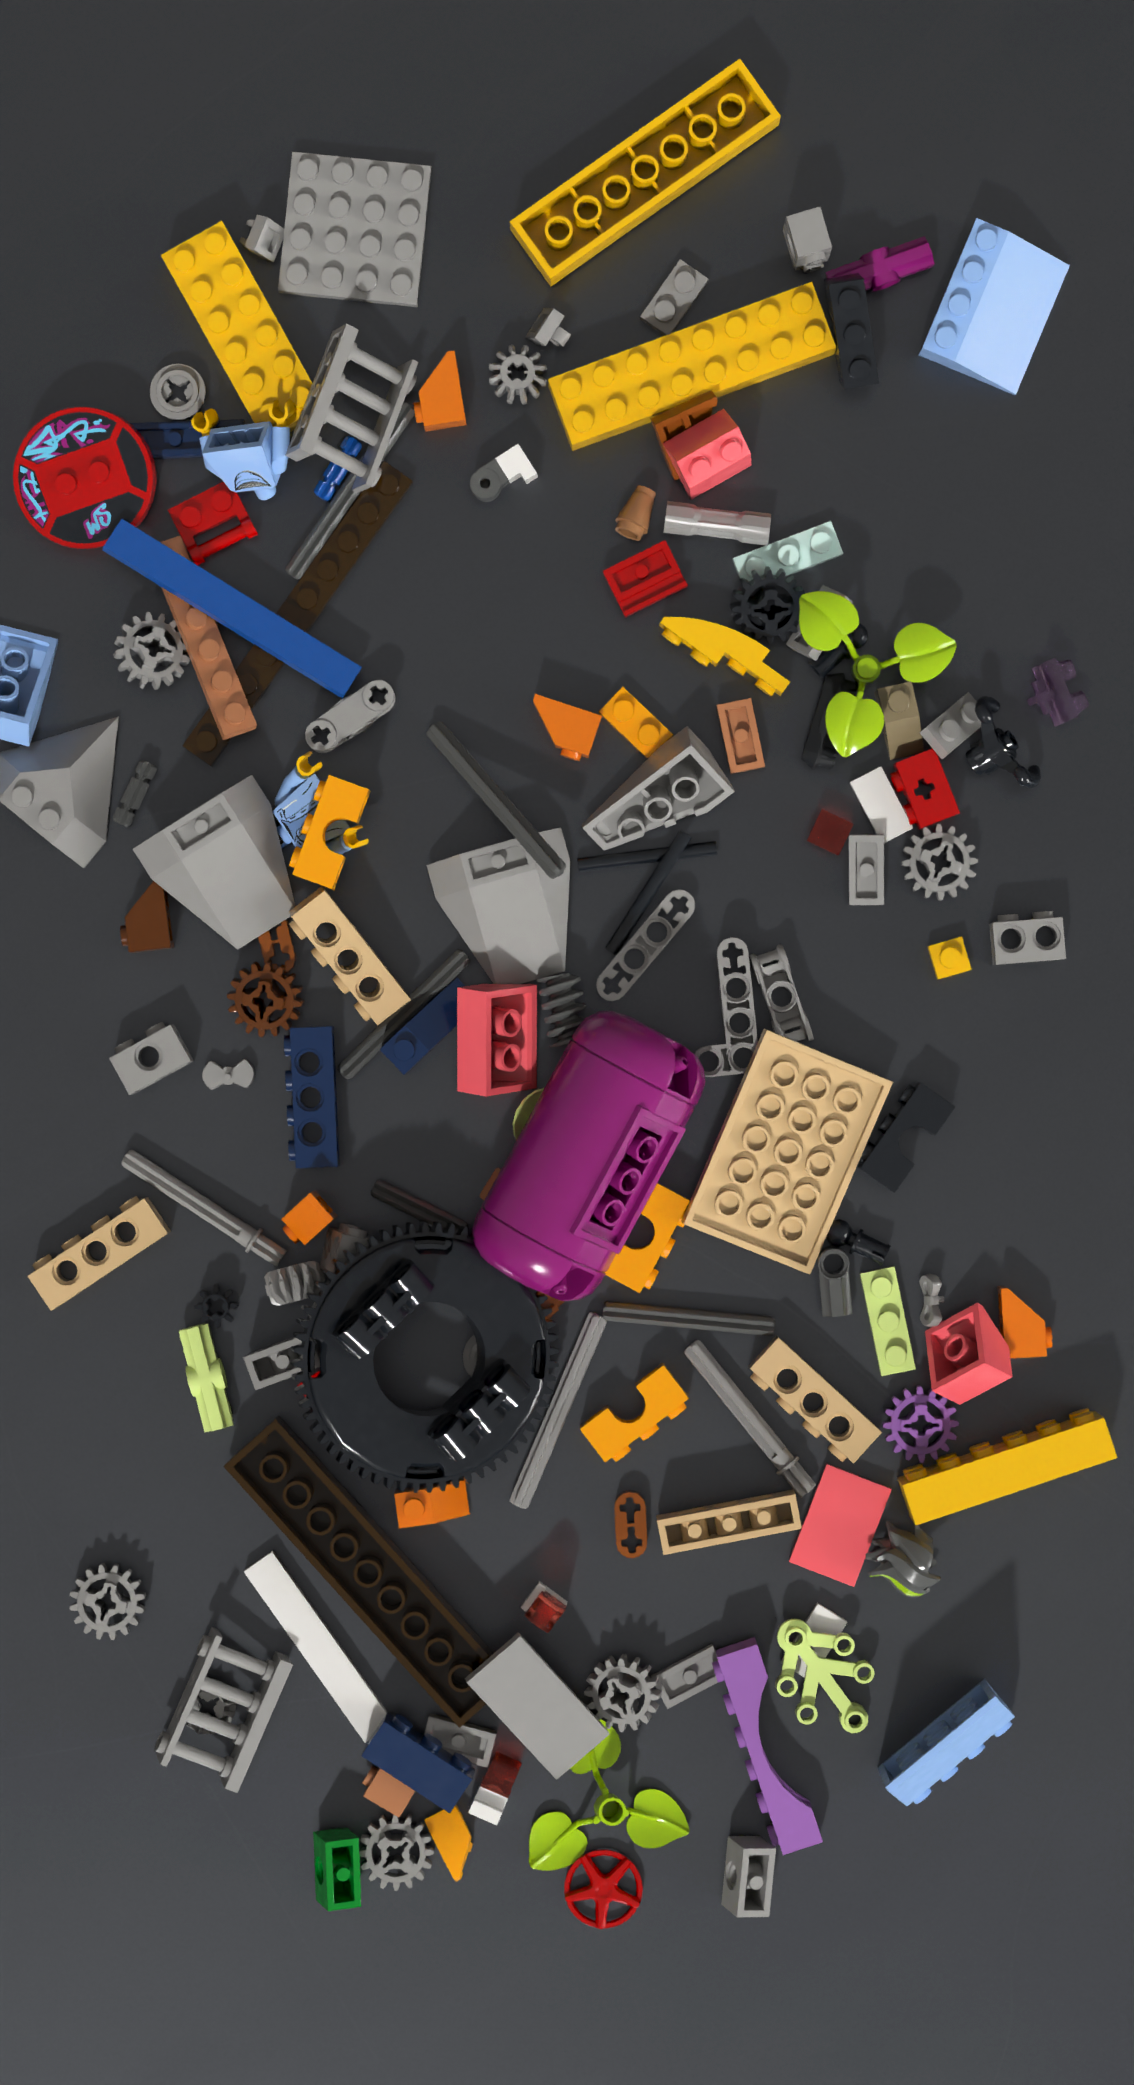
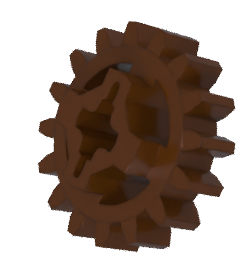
M268 960L264 968H261L260 964L256 961L251 964L252 972L245 967L239 971L240 977L243 980L234 978L230 984L236 990L230 991L227 994V998L235 1000V1003L228 1008V1011L238 1012L239 1016L235 1020L236 1025L242 1022L248 1024L246 1033L249 1034L254 1028H257L259 1037H264L267 1030L270 1029L272 1035L277 1036L280 1033V1025L285 1030H288L292 1026L289 1018L297 1020L301 1015L295 1007H300L304 1004V999L296 997V994L301 992L303 987L302 985L293 986L292 981L297 976L295 973L288 976L283 974L285 971L284 964L275 970L273 969L272 960ZM260 977L256 988L245 989L249 981ZM278 981L286 992L282 991L275 982ZM265 988L267 998L272 999L267 1007L264 1005V999L258 998ZM245 1006H249L256 1016L251 1015ZM286 1009L281 1017L271 1020L273 1011Z

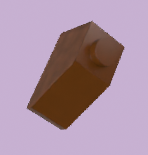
M154 881L125 916V925L120 926L122 946H128L130 953L174 948L168 892Z

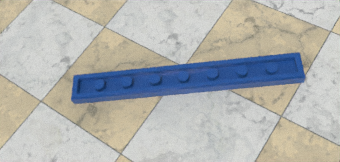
M123 519L120 520L103 546V551L342 699L361 671L362 667Z

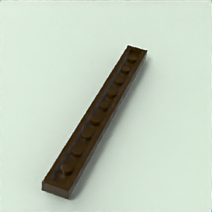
M385 461L380 466L382 473L376 485L362 491L276 613L306 633L413 484L411 479ZM255 644L235 671L251 711L285 665L284 662ZM209 707L182 746L212 767L233 737L225 740L222 739Z

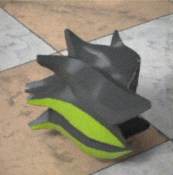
M886 1521L889 1537L873 1539L872 1543L882 1548L866 1553L865 1559L882 1563L876 1569L868 1572L869 1577L883 1576L897 1591L911 1598L920 1597L930 1592V1587L941 1580L940 1576L929 1573V1570L937 1565V1560L933 1558V1538L923 1531L920 1525H915L913 1533L898 1529L890 1521Z

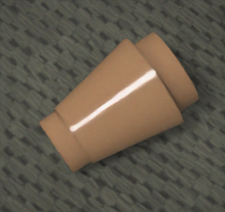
M640 485L636 487L615 519L617 523L615 527L616 532L636 541L641 540L643 534H647L656 496L653 490Z

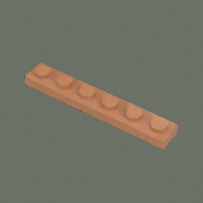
M181 536L161 542L190 560ZM162 588L222 739L225 740L255 730L257 727L256 721L215 620Z

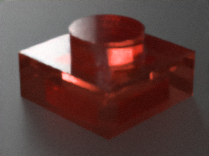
M822 809L807 842L839 856L854 824Z

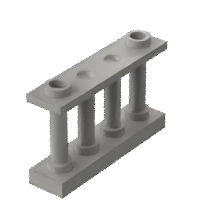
M345 324L332 331L285 456L298 462L310 455L317 454L357 475L351 490L359 493L374 487L381 476L382 469L379 466L406 394L413 389L416 383L417 376L414 373L418 362L412 359L398 366L397 369L359 349L357 343L354 342L359 330L349 324ZM352 360L391 381L386 399L346 379L343 373L346 362ZM340 391L379 412L380 415L374 431L335 411L334 406L331 404L334 394ZM328 422L367 443L368 447L362 462L323 442L322 437L319 436L323 424Z
M211 1627L208 1636L203 1635L199 1641L196 1654L199 1655L169 1727L166 1732L162 1731L158 1736L154 1750L157 1752L156 1756L160 1765L167 1767L172 1754L219 1771L220 1780L224 1788L238 1793L293 1663L287 1655L275 1651L272 1660L267 1659L265 1662L220 1644L223 1638L217 1628ZM214 1657L259 1674L260 1679L263 1681L258 1692L253 1691L251 1694L206 1677ZM203 1690L245 1706L249 1713L244 1724L240 1723L237 1726L192 1709L199 1691ZM186 1722L233 1739L232 1742L235 1746L231 1755H226L223 1758L178 1741Z

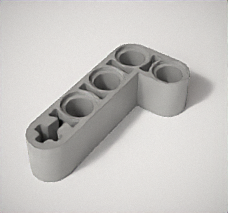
M730 937L723 940L716 949L725 1044L703 1046L694 1053L699 1058L703 1052L711 1051L718 1058L717 1067L713 1071H704L705 1077L745 1074L747 1067L740 1068L736 1066L733 1055L737 1049L742 1047L749 1049L753 1055L758 1043L749 951L747 945L742 940ZM730 943L734 944L735 949H741L742 956L736 957V968L744 966V974L734 972L726 976L724 975L723 968L731 969L730 959L723 957L722 952L728 949V944ZM732 978H739L745 984V993L740 998H732L727 994L726 984ZM735 1013H743L748 1017L749 1027L743 1033H736L730 1027V1019Z

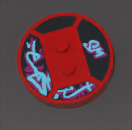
M67 408L45 417L28 432L15 458L13 485L17 502L24 516L43 536L55 543L71 548L91 549L103 547L121 519L137 528L147 516L156 492L157 476L155 462L143 436L132 424L122 417L98 408Z

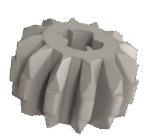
M509 345V357H506L503 352L498 351L496 357L501 364H489V370L497 373V375L489 378V384H501L495 391L497 397L503 396L507 391L509 392L507 395L508 404H513L515 395H520V401L522 405L527 404V392L534 398L540 396L538 389L534 385L546 386L547 380L538 375L547 372V366L545 364L535 365L541 358L539 352L533 353L529 358L527 357L529 353L527 345H523L520 354H516L514 345ZM513 368L517 371L526 370L524 371L525 380L521 381L516 378L512 381L510 379L512 378L511 370Z
M315 1261L273 1270L264 1276L267 1296H269L271 1304L276 1306L309 1298L307 1296L308 1292L318 1295L320 1289L314 1284V1281L317 1280L323 1283L325 1281L323 1271L320 1270L319 1263Z

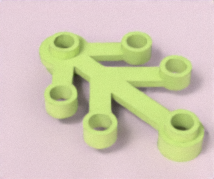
M794 1618L783 1622L777 1631V1641L784 1650L781 1673L775 1681V1686L778 1693L783 1697H791L796 1693L798 1684L794 1678L798 1655H800L807 1667L801 1700L795 1708V1714L799 1722L809 1725L817 1719L818 1712L814 1705L818 1683H820L839 1709V1721L842 1727L850 1733H858L864 1730L868 1724L867 1712L859 1703L850 1702L831 1674L854 1677L857 1682L866 1684L874 1678V1668L866 1660L849 1662L818 1657L811 1648V1646L834 1648L838 1655L848 1656L855 1648L852 1637L847 1633L833 1635L813 1632L808 1624L800 1619ZM793 1632L801 1633V1638L798 1642L789 1641V1636ZM842 1639L849 1640V1646L843 1650L837 1647L838 1642ZM861 1667H868L869 1673L865 1677H859L857 1675L858 1670ZM783 1681H792V1687L789 1690H782L780 1686ZM804 1708H811L812 1714L809 1717L803 1718L800 1716ZM852 1715H859L861 1717L860 1722L856 1725L849 1724V1718Z

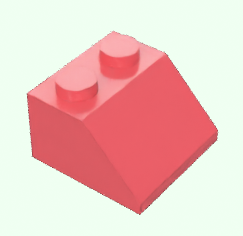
M725 409L718 411L663 443L691 500L752 465L751 453L738 425Z
M978 1302L942 1321L938 1326L931 1327L925 1331L931 1389L933 1392L961 1405L1013 1377L1009 1346L984 1307Z

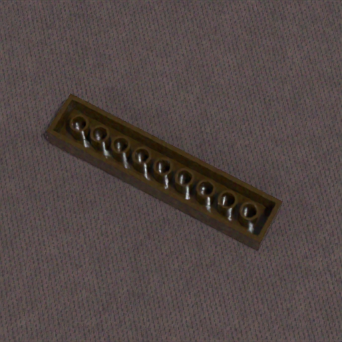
M277 1416L223 1467L460 1728L486 1705L467 1684L465 1678L494 1653L284 1420Z

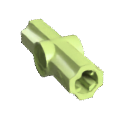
M209 1323L179 1330V1337L188 1365L186 1366L187 1381L192 1396L196 1397L204 1432L215 1431L234 1425V1418L232 1417L231 1406L226 1393L228 1387L226 1374L221 1359L217 1357Z

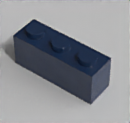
M387 1712L365 1745L361 1756L450 1813L473 1779L475 1768L471 1766V1761L460 1753L455 1752L452 1755L444 1750L442 1743L436 1737L428 1733L422 1735L412 1728L413 1724L407 1718L399 1714L393 1716Z

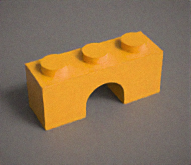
M328 775L326 782L320 780L313 799L319 803L314 815L308 813L301 833L306 834L302 848L295 847L289 866L294 868L292 875L332 890L335 889L346 857L328 848L325 842L326 830L329 825L337 820H347L359 824L371 792L369 789Z
M657 1183L641 1212L642 1215L653 1223L654 1235L652 1240L640 1248L624 1244L620 1253L615 1255L605 1275L638 1293L642 1291L643 1287L650 1289L659 1273L658 1270L654 1269L659 1257L662 1256L666 1259L676 1241L671 1238L672 1233L677 1225L682 1228L684 1227L681 1221L690 1200Z
M661 1363L635 1383L636 1388L645 1400L644 1409L638 1417L631 1420L621 1419L606 1405L580 1425L581 1432L604 1462L611 1458L614 1462H617L632 1450L629 1447L630 1443L638 1437L642 1441L646 1440L659 1430L657 1426L659 1421L666 1416L672 1420L687 1408L684 1402L689 1399L688 1395L664 1363Z

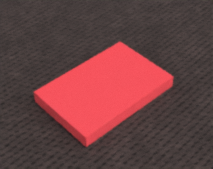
M826 1463L788 1561L854 1587L892 1489Z

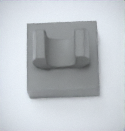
M257 214L255 220H247L246 225L251 227L248 238L241 237L239 242L263 260L274 263L283 241L284 228L268 217Z
M543 308L525 338L535 345L546 346L550 341L556 346L561 345L564 347L571 334L559 327V324L565 317L554 308Z

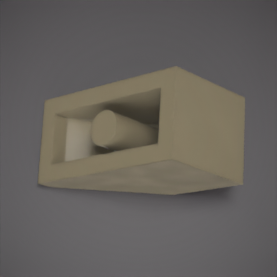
M912 682L877 689L874 693L876 702L881 707L884 715L883 733L889 760L924 752L923 739L920 734V716Z

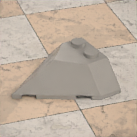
M119 716L32 742L30 746L22 745L0 752V802L84 869L107 842V825L111 804Z

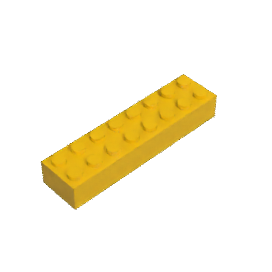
M738 59L510 221V230L551 287L779 126L781 115L742 60Z
M809 282L549 378L548 387L570 447L574 451L651 422L650 418L710 390L718 398L832 356L835 353L836 345L813 282Z

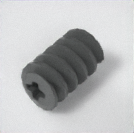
M565 973L536 979L537 982L547 984L545 988L539 991V996L550 997L549 1001L541 1005L542 1009L553 1012V1014L544 1018L545 1023L555 1025V1028L547 1032V1037L558 1039L556 1043L549 1047L568 1045L570 1040H573L572 1036L575 1030L586 1018L577 1014L586 1008V1004L575 1002V999L583 995V990L572 988L574 984L581 981L580 976Z

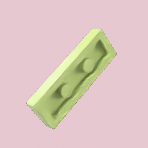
M895 1266L861 1272L860 1278L880 1375L886 1376L915 1370L916 1367Z

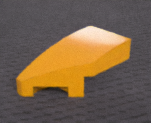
M455 1805L450 1813L443 1809L424 1819L447 1868L453 1879L457 1882L462 1878V1870L468 1853L471 1852L473 1843L471 1842V1833L458 1806Z

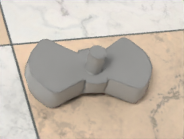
M242 1059L234 1067H222L211 1060L207 1062L202 1071V1079L211 1090L223 1084H236L243 1088H248L255 1078L254 1067L247 1059Z
M929 1273L923 1275L919 1280L924 1295V1305L920 1320L923 1325L934 1327L938 1326L942 1321L938 1305L939 1303H944V1297L938 1296L942 1285L941 1280L936 1274Z

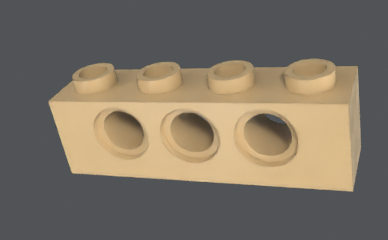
M323 886L289 911L293 918V921L289 923L290 927L301 940L308 937L315 946L311 950L313 956L322 967H325L327 964L331 966L337 974L332 978L344 994L350 991L358 1002L353 1006L366 1022L372 1018L378 1026L411 1000L406 991ZM324 922L332 923L335 926L334 934L327 939L319 938L316 935L317 927ZM344 950L356 952V960L349 966H343L338 963V956ZM366 977H374L378 980L376 989L370 993H364L359 990L360 982Z
M137 1196L133 1197L119 1207L123 1213L112 1220L106 1215L90 1226L93 1233L84 1239H81L79 1234L61 1245L64 1250L63 1253L54 1259L48 1254L32 1265L35 1271L28 1275V1278L50 1311L56 1309L171 1232L149 1197L141 1201ZM122 1222H129L135 1227L136 1234L133 1240L125 1241L120 1238L118 1228ZM93 1241H99L105 1245L106 1256L103 1260H95L91 1257L89 1247ZM65 1260L73 1262L77 1267V1275L73 1280H68L61 1275L60 1266Z
M777 1335L749 1365V1368L754 1372L750 1378L764 1391L769 1387L779 1395L776 1402L790 1415L796 1410L805 1419L801 1425L816 1439L822 1434L831 1443L827 1449L841 1462L848 1458L854 1464L882 1433L876 1425ZM784 1369H791L796 1372V1381L790 1387H782L777 1383V1376ZM812 1392L820 1394L822 1396V1404L817 1410L809 1411L804 1408L803 1399L807 1394ZM842 1416L847 1419L848 1427L844 1433L833 1434L830 1432L829 1423L834 1417Z
M793 1489L656 1515L663 1555L802 1529L796 1494Z

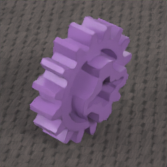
M921 1385L916 1386L915 1394H911L904 1388V1398L902 1400L895 1396L891 1398L896 1405L894 1409H884V1412L890 1416V1420L882 1422V1427L891 1429V1432L885 1436L887 1442L896 1440L892 1450L898 1453L904 1449V1458L908 1461L912 1458L913 1454H917L920 1463H924L925 1454H930L936 1460L938 1459L936 1450L941 1448L948 1452L950 1449L945 1443L946 1440H956L957 1438L950 1431L951 1427L959 1426L957 1420L950 1419V1415L955 1413L956 1409L954 1406L945 1408L944 1405L948 1399L943 1396L936 1399V1393L931 1388L927 1394L923 1393ZM927 1402L934 1404L940 1410L942 1416H932L927 1411ZM912 1403V1410L905 1417H899L903 1408ZM922 1415L925 1421L932 1424L923 1426V1432L918 1433V1430L909 1424L917 1422L918 1416ZM898 1431L909 1432L913 1436L914 1446L903 1441ZM936 1431H942L939 1438L928 1445V1439Z

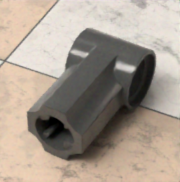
M826 1246L821 1249L816 1260L822 1316L837 1317L852 1314L849 1277L850 1263L848 1256L840 1247ZM830 1254H838L842 1257V1265L836 1271H828L823 1266L824 1259Z

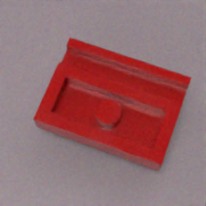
M666 540L602 572L625 618L688 587Z

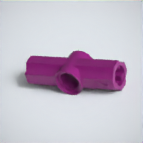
M925 236L890 249L889 247L875 249L862 255L859 258L860 260L831 269L825 275L826 278L859 273L864 278L865 291L871 289L872 292L898 283L903 277L933 267L935 263L930 245Z

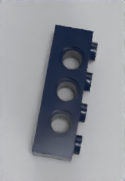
M334 1026L290 1028V1035H284L285 1056H291V1070L285 1071L286 1091H292L293 1105H287L288 1126H294V1140L288 1141L289 1161H295L296 1168L340 1166ZM307 1052H313L319 1058V1067L312 1073L303 1070L300 1063L302 1056ZM308 1087L316 1088L321 1094L320 1103L316 1107H308L303 1103L302 1094ZM309 1122H315L322 1128V1137L317 1142H310L304 1136V1127Z

